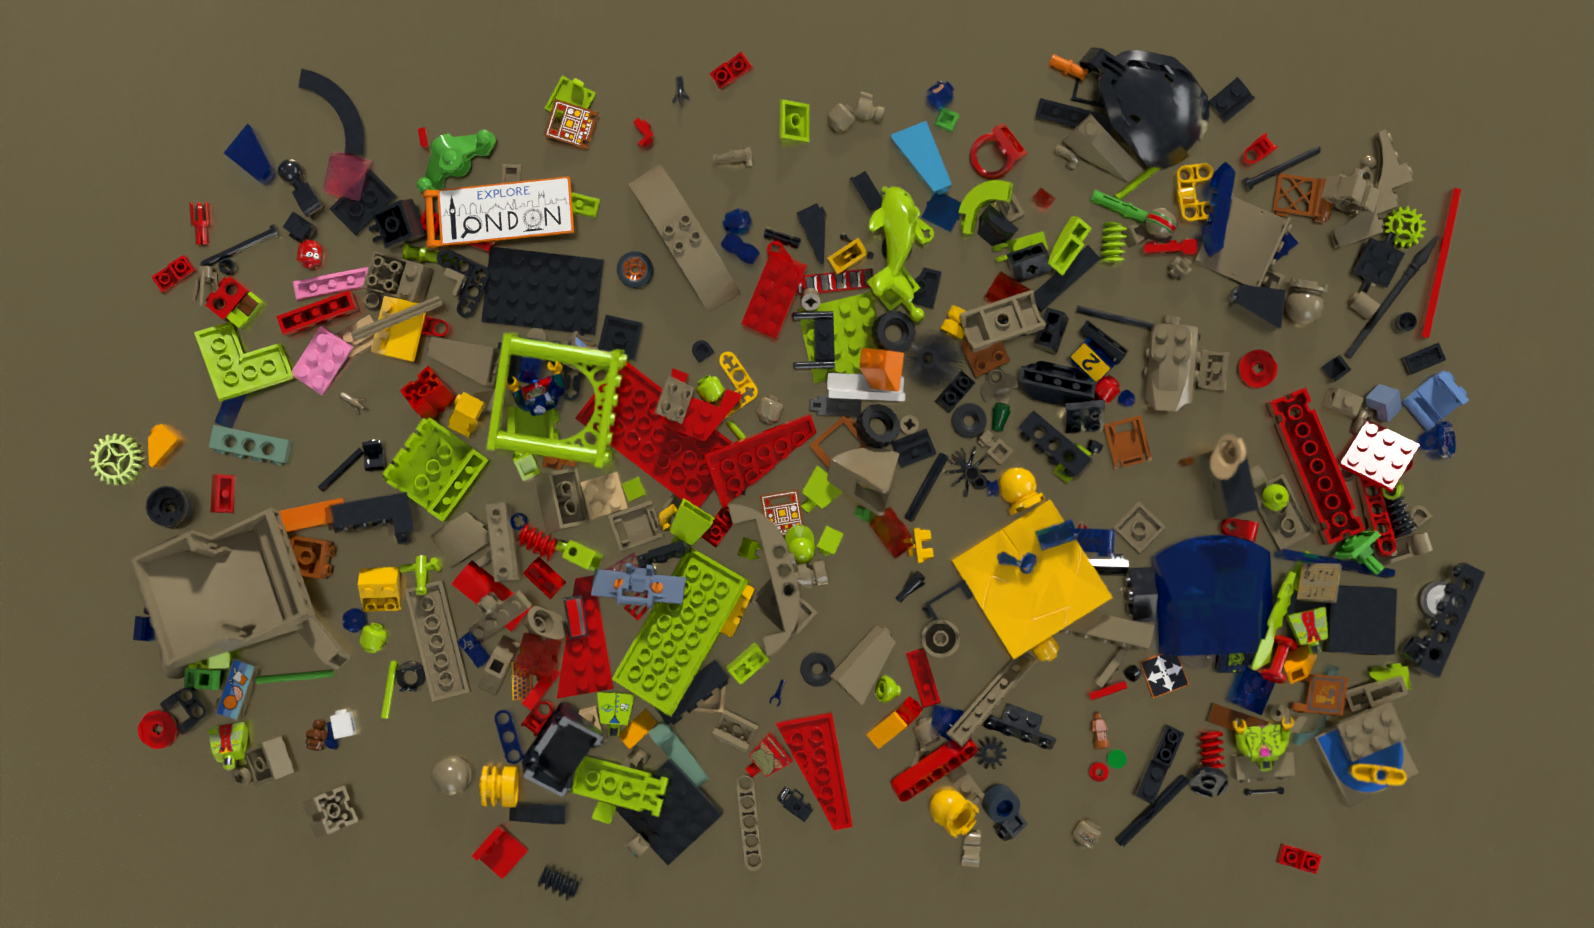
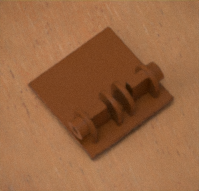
M967 340L960 344L963 348L962 351L965 352L963 354L966 355L976 378L1011 361L1002 341L972 353Z

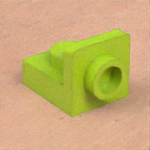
M516 451L512 455L523 481L540 474L532 454Z

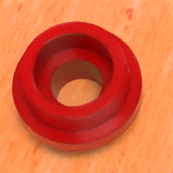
M1098 762L1090 767L1089 774L1094 781L1102 782L1107 779L1109 770L1105 764ZM1097 769H1102L1103 773L1101 776L1096 775Z

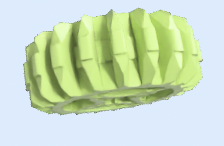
M113 434L112 437L106 435V441L100 438L99 443L101 445L94 444V448L97 451L90 452V454L95 455V458L89 459L90 462H95V465L91 466L92 470L97 469L94 475H101L100 481L104 482L106 480L108 485H111L113 482L114 485L118 486L120 481L122 484H126V478L132 481L133 476L131 474H139L135 468L142 467V465L137 464L138 461L143 460L142 457H137L142 452L139 449L135 450L138 444L132 443L133 439H126V436L123 434L120 437L118 434ZM114 444L123 445L128 452L119 453ZM107 449L108 456L106 459L102 460L103 454ZM114 456L121 457L118 463L112 462ZM130 459L129 466L125 470L124 463ZM112 466L118 475L109 474L104 467Z

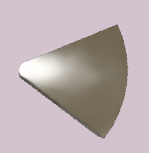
M859 448L843 452L830 460L827 481L876 515L881 516L885 512L900 453L880 448ZM864 483L872 488V490H864L859 484Z

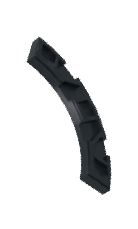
M301 68L298 87L321 96L337 112L345 133V153L365 156V132L360 114L353 101L329 78Z

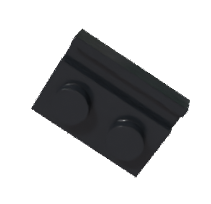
M1237 77L1210 99L1209 105L1226 123L1253 101L1255 96L1250 93L1249 89Z
M927 428L891 442L894 452L900 453L898 462L901 468L937 454Z

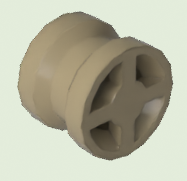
M813 288L803 290L800 297L803 308L808 311L816 310L820 305L819 293Z
M912 415L904 416L899 424L900 430L907 435L915 433L919 427L918 419Z

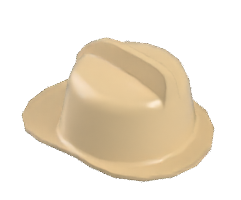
M1224 434L1220 437L1210 461L1211 470L1217 478L1228 479L1231 477L1238 464L1245 459L1246 447L1244 440L1237 439L1231 434Z

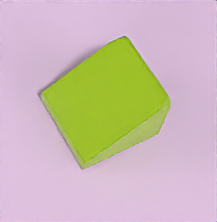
M639 477L621 484L628 502L646 495Z
M598 800L592 819L611 824L617 806Z

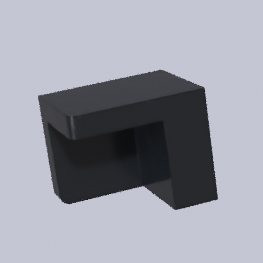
M1341 355L1335 356L1320 367L1331 383L1336 382L1351 371Z

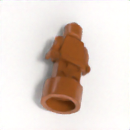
M1095 712L1091 732H1094L1095 735L1094 749L1109 748V740L1105 733L1108 728L1105 721L1101 719V714Z

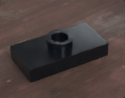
M1439 342L1402 358L1409 375L1446 360Z

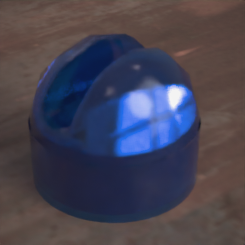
M1124 390L1119 395L1118 400L1122 405L1129 407L1135 403V395L1129 390Z

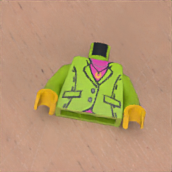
M1283 716L1281 718L1282 728L1281 725L1246 727V722L1242 719L1241 726L1237 727V722L1233 721L1232 725L1237 730L1235 732L1237 747L1244 756L1249 757L1250 762H1260L1261 771H1271V761L1278 760L1289 744L1290 728L1293 726L1294 721L1291 717L1290 723L1285 724V717Z

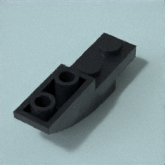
M1166 725L1142 774L1135 797L1154 804L1166 773L1172 765L1185 734L1184 732Z

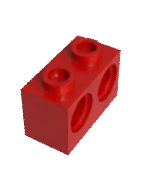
M231 276L228 278L224 277L217 285L219 289L216 293L211 292L205 300L207 302L205 306L224 321L227 319V315L236 308L249 292ZM229 285L237 287V292L234 295L227 294L226 289ZM221 299L224 301L225 306L223 309H215L214 303L216 300Z

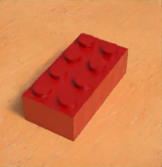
M772 251L766 261L741 324L777 339L808 265Z

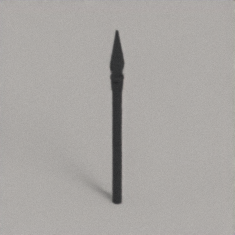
M1439 235L1434 237L1415 255L1413 262L1409 264L1403 277L1345 353L1348 358H1352L1409 280L1427 262Z

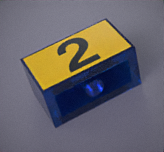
M1089 337L1069 356L1073 364L1080 367L1096 384L1116 364Z

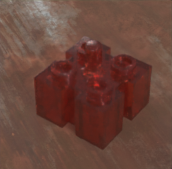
M524 632L520 645V654L518 653L514 665V675L529 679L531 674L537 676V681L552 684L556 663H558L562 649V641L546 638V642L539 640L538 635Z

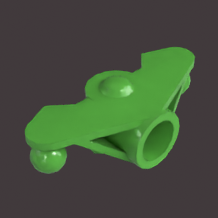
M480 130L477 135L452 137L451 134H443L436 138L429 146L431 155L425 177L417 181L418 190L421 193L425 190L444 189L445 179L450 175L456 178L465 176L471 168L470 159L475 155H489L496 142L495 136L487 130Z

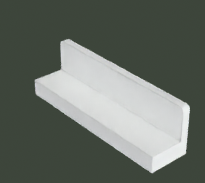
M828 373L826 396L828 398L905 401V393L903 392L904 377L901 376L900 389L897 392L871 389L863 374Z

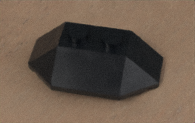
M1037 361L1020 368L1018 384L1032 399L1065 406L1067 403L1094 400L1096 382L1078 368L1046 361Z

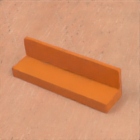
M338 498L279 511L286 532L327 525L325 508L329 505L344 503V499Z

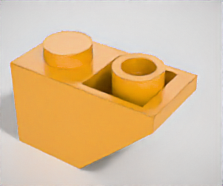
M1308 644L1287 654L1282 672L1287 677L1290 685L1307 678L1315 664L1318 655L1317 653L1310 654Z

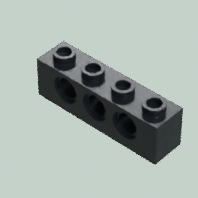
M1034 410L1018 427L1021 432L1019 435L1027 442L1031 440L1035 443L1034 448L1041 454L1047 453L1050 456L1049 460L1056 466L1060 464L1064 468L1063 472L1071 479L1073 477L1079 479L1093 463L1092 458ZM1043 430L1045 435L1042 438H1036L1035 432ZM1053 442L1060 444V447L1055 451L1049 449L1050 444ZM1068 454L1074 456V460L1071 463L1064 461V457Z

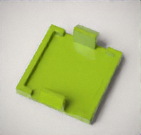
M562 75L544 109L550 112L555 98L588 109L596 93L585 88L584 82L576 78L572 81ZM557 110L555 117L561 120L563 111Z

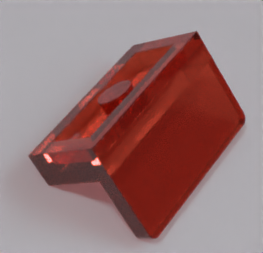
M1000 271L985 297L996 302L1030 291L1031 289Z

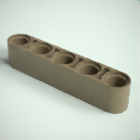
M741 775L737 780V795L744 862L747 869L755 871L762 865L755 785L751 776ZM742 779H748L751 782V786L748 789H743L740 786ZM743 799H751L753 802L752 807L745 808L742 805ZM748 817L753 818L755 824L753 827H746L744 820ZM754 837L757 840V844L750 847L746 844V839ZM751 856L759 859V863L756 866H751L748 863V859Z

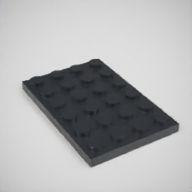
M491 246L488 260L490 275L485 285L481 322L568 333L581 331L582 334L596 336L605 260Z

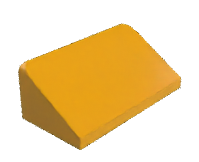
M644 709L620 732L618 737L631 749L659 722Z

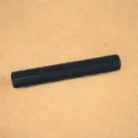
M940 452L904 516L908 521L913 522L948 460L946 454Z

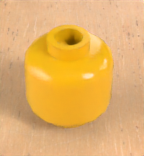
M1051 636L1031 650L1039 660L1052 661L1058 655L1059 644Z

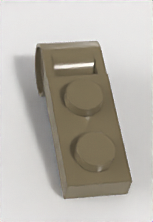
M1423 532L1396 541V550L1388 557L1379 556L1375 548L1372 549V554L1384 566L1433 551L1428 533ZM1388 544L1382 545L1384 551L1390 552Z

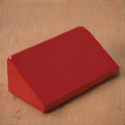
M212 475L211 513H233L235 475Z
M537 557L523 572L550 600L566 584V581L540 557Z

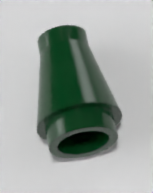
M995 403V407L993 406V430L1003 432V428L1011 413L1010 405Z

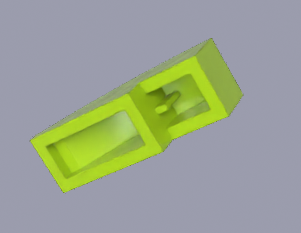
M1071 216L1059 235L1048 261V264L1060 275L1066 272L1085 244L1082 242L1092 229L1079 217Z

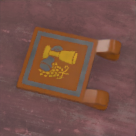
M1309 674L1307 678L1300 680L1302 683H1310L1307 703H1293L1292 710L1297 713L1343 716L1349 678Z

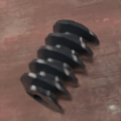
M1399 496L1394 500L1384 501L1388 503L1386 509L1391 511L1388 516L1393 517L1390 523L1391 525H1396L1392 530L1399 533L1395 536V539L1409 535L1417 528L1416 525H1410L1414 519L1407 518L1411 511H1405L1409 505L1402 503L1406 500V496Z
M546 865L538 881V887L545 884L546 891L552 887V894L559 890L558 896L562 897L566 894V901L571 897L574 898L582 880L574 883V876L567 880L568 873L561 877L560 869L553 873L554 867L551 866L547 870Z

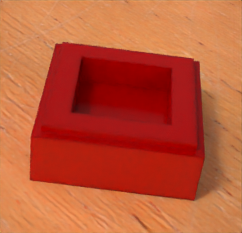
M425 127L418 128L420 145L424 150H428L430 146L428 130Z

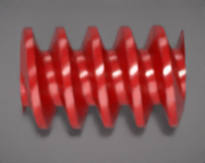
M527 523L522 528L515 543L520 540V547L527 544L526 550L529 551L533 548V554H537L540 551L541 558L547 554L546 561L549 562L556 551V538L549 541V534L543 538V531L535 534L536 527L529 530V524Z
M1219 731L1199 732L1204 734V736L1199 738L1200 741L1204 742L1199 748L1205 749L1204 752L1199 753L1200 756L1205 757L1200 763L1206 765V767L1223 768L1225 764L1219 761L1223 760L1224 756L1219 753L1223 752L1224 748L1218 746L1224 743L1223 740L1218 739V737L1223 736V733Z

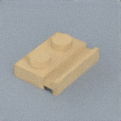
M370 314L336 333L338 337L354 347L349 354L350 358L372 346L375 333L357 341H354L351 335L352 331L374 322Z

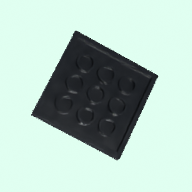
M671 758L651 776V778L658 780L661 777L669 778L665 795L658 794L657 797L663 799L659 816L651 815L652 811L644 808L643 812L618 806L615 809L637 833L641 834L644 840L651 845L650 847L668 866L723 815L718 807Z

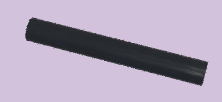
M359 447L318 488L324 492L364 454V451Z

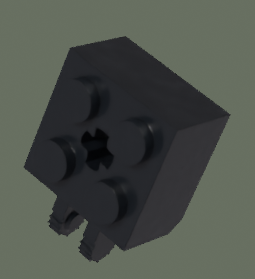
M413 199L399 200L372 212L376 224L368 227L369 232L379 231L380 235L374 237L372 241L373 243L382 241L384 249L396 248L425 236Z

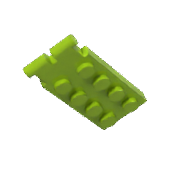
M585 756L575 771L574 784L570 792L643 812L644 808L651 810V815L659 816L663 799L657 797L658 794L665 795L669 778L661 777L658 780L651 778L652 774Z

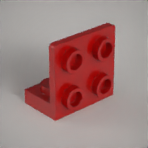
M499 825L472 854V857L476 861L480 859L497 876L503 879L528 850Z

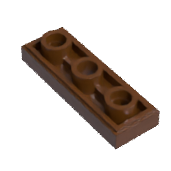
M1214 703L1207 722L1234 731L1237 730L1233 727L1232 722L1236 718L1240 719L1237 727L1241 726V719L1246 722V727L1268 726L1269 723Z

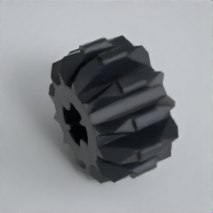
M986 737V744L982 740L979 741L982 748L977 747L980 753L976 754L975 758L982 757L978 764L981 765L985 762V769H988L990 763L992 769H996L995 762L1002 766L1003 764L999 759L1006 760L1007 758L1005 755H1001V753L1007 752L1006 748L1000 749L1004 743L1000 741L996 745V737L993 738L992 743H990L989 737ZM987 749H995L996 752H993L995 754L993 758L991 756L986 757V754H988L986 752Z

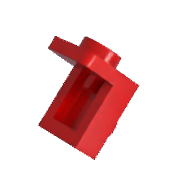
M638 117L633 121V125L644 136L637 143L641 150L643 147L645 149L654 142V134L650 130L652 128L645 119L641 121Z
M909 696L896 710V713L909 726L919 716L923 708L918 701Z

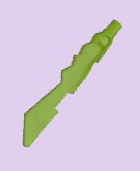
M1289 571L1287 579L1282 584L1277 595V603L1273 607L1267 622L1269 628L1265 639L1260 641L1251 667L1252 670H1256L1270 662L1276 629L1282 626L1283 616L1287 613L1290 597L1294 592L1293 582L1296 577L1294 572Z

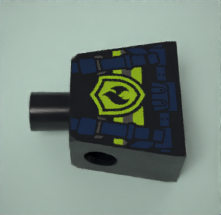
M1219 636L1214 672L1248 673L1249 665L1253 664L1256 655L1251 654L1252 646Z

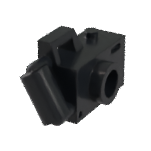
M784 787L777 797V800L783 804L786 810L804 823L813 811L809 803L803 802L804 795L796 789L792 792ZM795 792H797L798 794L801 795V797L798 798V797H796V796L793 795V794H794Z

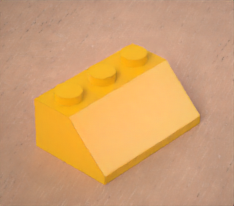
M384 296L378 320L418 303ZM426 312L376 332L370 352L414 362Z

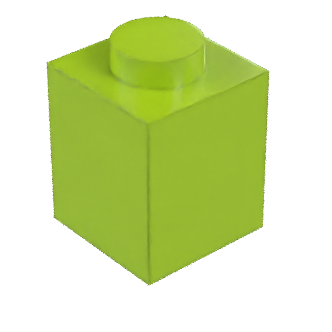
M826 526L817 545L820 548L819 552L826 556H830V553L834 555L844 534Z

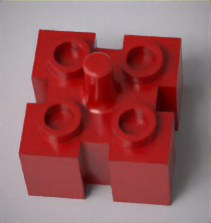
M428 365L417 375L418 379L416 381H410L400 390L413 410L422 419L425 418L426 420L429 417L434 418L438 413L437 410L443 412L445 406L449 405L456 398L443 380Z

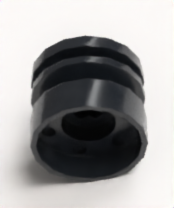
M162 486L150 493L146 501V512L151 521L157 525L168 529H178L190 522L194 513V505L192 499L185 492L175 487ZM171 505L174 506V507H173V508L175 509L174 512H171V508H170Z

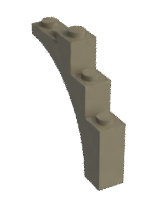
M1386 129L1374 135L1379 155V169L1375 188L1380 191L1374 213L1359 212L1346 224L1330 231L1336 250L1381 234L1384 225L1382 219L1378 218L1377 215L1398 207V196L1392 189L1413 181L1411 167H1408L1407 163L1399 165V155L1393 150L1391 145L1393 140L1391 135L1387 134Z

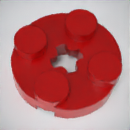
M1260 349L1246 353L1238 365L1240 380L1252 388L1267 386L1275 379L1278 371L1277 363L1272 355ZM1260 364V368L1263 371L1256 374L1253 366Z
M163 710L151 711L139 723L138 735L140 740L150 748H165L176 740L178 733L176 727L178 724L169 712ZM156 724L163 728L160 735L153 731V728H156Z

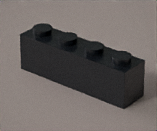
M715 659L695 674L672 716L655 706L653 707L667 725L670 723L675 725L682 719L681 714L685 711L690 713L696 709L698 701L702 699L705 702L713 696L712 691L718 687L721 690L728 684L727 679L730 677Z

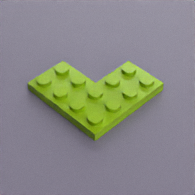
M231 321L194 332L219 402L293 379V374L281 343L243 354Z

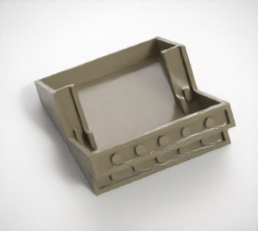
M273 508L264 510L212 536L191 530L132 558L133 571L138 577V586L145 598L144 605L149 611L150 623L155 629L156 641L163 653L162 660L169 667L178 668L304 628L302 622L315 616L279 510Z

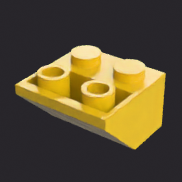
M360 568L358 589L363 612L401 610L399 568Z

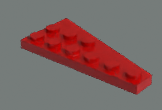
M811 414L703 454L721 508L726 507L735 497L737 498L746 488L753 485L774 468L779 461L784 460L795 448L800 447L817 433Z
M594 575L575 578L572 596H583L589 636L570 639L567 628L557 699L614 689L598 596H591Z
M832 712L775 723L833 830L853 827Z

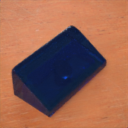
M246 394L224 400L216 416L215 423L232 428Z

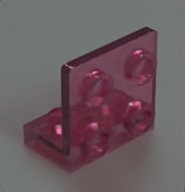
M340 151L330 154L323 191L359 201L362 195L366 172L371 169L373 161Z

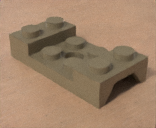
M1033 290L960 313L959 316L972 353L1025 333L1028 335L1043 330L1046 326L1035 304ZM1005 316L1008 319V323L1002 325L998 322L997 318Z

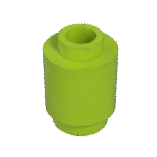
M1399 480L1395 487L1397 491L1390 492L1382 488L1384 497L1390 500L1398 498L1404 491L1403 482Z

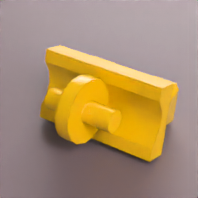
M920 528L913 529L915 544H912V537H906L907 545L901 546L902 550L907 549L908 556H914L913 548H915L917 563H923L924 560L934 558L933 548L922 549L921 542L931 540V531L920 530Z

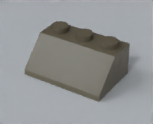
M577 467L534 476L546 533L590 523Z

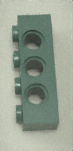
M213 425L209 448H213L214 453L225 455L226 451L233 452V457L244 459V455L252 456L251 460L263 462V459L271 460L270 464L281 466L282 463L288 464L292 441ZM233 437L236 441L235 445L232 448H230L227 444L229 438ZM249 441H252L254 449L249 452L246 449V445ZM268 445L273 447V452L270 455L265 453V448Z

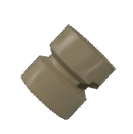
M824 560L815 561L812 565L808 563L797 565L802 589L810 588L813 584L817 586L828 584Z

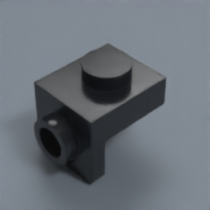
M380 440L362 442L365 471L385 470L382 442Z

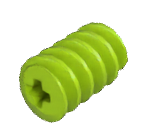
M1103 223V226L1107 228L1103 229L1102 233L1107 236L1102 237V241L1106 243L1102 244L1101 248L1106 251L1101 252V256L1105 259L1100 261L1105 263L1124 261L1125 258L1120 257V254L1125 253V250L1120 249V247L1126 245V243L1121 241V239L1126 238V235L1121 234V231H1125L1127 228L1123 227L1121 223Z

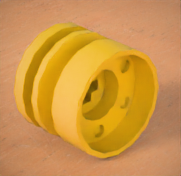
M483 766L479 784L482 807H488L490 798L492 807H496L498 798H501L503 807L517 806L518 767L504 766L502 775H499L497 766H493L491 775L490 767Z

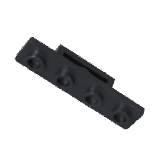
M1008 703L1005 706L1002 719L990 715L982 724L988 730H996L1005 736H1012L1025 743L1038 745L1042 749L1052 750L1057 740L1054 737L1039 732L1043 719L1042 715Z

